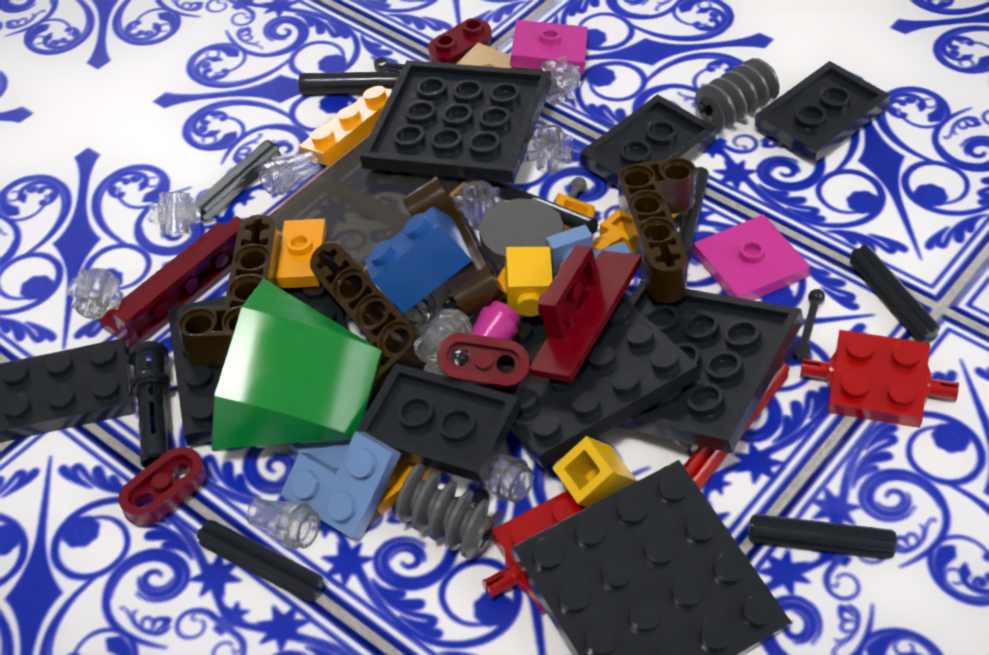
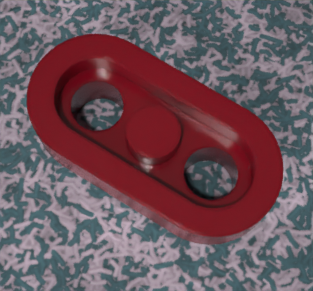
M469 18L430 41L428 45L429 61L457 64L477 43L490 47L492 44L491 26L479 18Z
M468 333L449 335L442 341L437 353L438 367L446 377L467 383L500 388H511L518 385L527 375L530 366L528 353L519 343L512 340ZM455 351H463L468 355V363L464 366H457L452 362L451 355ZM500 358H508L513 362L514 368L509 373H502L497 368V361Z
M187 447L171 449L127 482L121 489L118 497L119 505L125 518L135 525L153 524L196 491L204 482L206 475L200 455L195 450ZM186 474L183 478L177 479L179 476Z

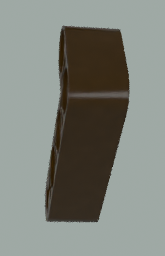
M669 158L626 166L618 174L619 212L634 254L641 255L642 264L639 269L650 297L657 302L674 303L680 301L687 292L688 258L671 214L688 211L694 206L696 166L693 162L684 158Z
M437 176L402 198V202L411 217L420 213L423 214L433 206L451 216L456 222L472 262L448 279L446 284L456 303L468 319L479 314L483 307L489 306L493 301H499L507 296L474 230Z
M261 214L252 215L240 223L224 306L196 307L185 311L179 317L177 322L178 331L186 356L191 363L199 366L224 365L241 307L263 279L277 286L275 276L280 241L276 223L272 217Z
M327 242L320 245L313 252L310 259V268L313 274L368 337V342L382 351L369 401L373 402L395 363L424 370L431 361L433 355L432 346L408 317L372 282L369 273L342 246L336 242Z

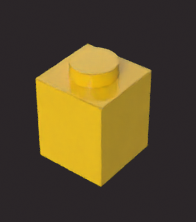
M506 247V305L512 308L519 316L531 317L539 315V298L553 281L550 247Z
M588 436L583 438L552 467L577 504L586 507L637 482L612 446Z

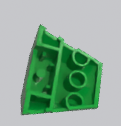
M263 279L241 307L214 395L211 450L217 452L228 451L229 448L252 446L264 448L276 444L299 442L301 444L351 440L366 414L382 351L276 285Z

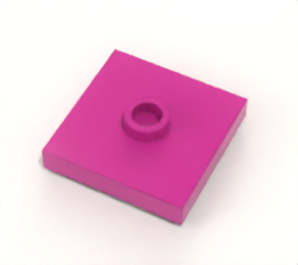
M516 20L510 66L584 74L588 27Z
M764 214L693 243V254L728 296L755 300L809 277L810 265Z

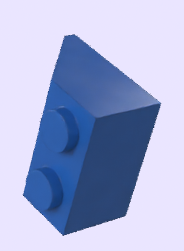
M432 206L425 213L417 214L409 219L404 229L389 241L385 240L377 244L365 259L372 282L404 314L472 262V258L456 222L451 216Z

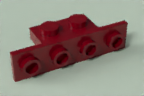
M574 246L565 262L560 264L557 275L548 289L539 298L538 313L543 320L547 339L529 366L530 375L572 383L642 264L641 255L601 250L595 260L592 247Z

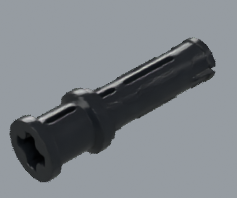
M156 341L137 343L129 350L128 354L130 364L134 366V377L130 381V390L134 397L138 399L140 464L144 468L168 451L165 396L170 391L171 381L165 373V364L168 361L169 352L165 345ZM147 354H151V361H147ZM151 403L154 404L153 408H150ZM151 416L155 418V434L151 433Z

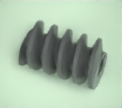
M759 58L746 60L743 64L734 67L731 71L722 74L721 77L710 81L709 84L701 86L697 90L694 101L698 117L716 127V133L723 131L725 126L733 125L736 120L745 118L747 113L755 112L758 107L768 104L770 98L776 99L780 90L778 77L775 70L767 62Z
M419 462L408 473L398 493L395 508L396 518L403 523L411 521L412 528L419 532L428 530V536L437 542L444 539L445 546L448 549L454 551L461 547V555L468 560L475 559L491 543L492 529L500 526L503 509L500 508L492 517L487 516L490 505L489 500L483 499L475 508L471 507L474 494L471 490H466L459 499L455 498L457 483L451 480L442 490L439 489L441 474L435 471L426 481L423 480L425 465Z

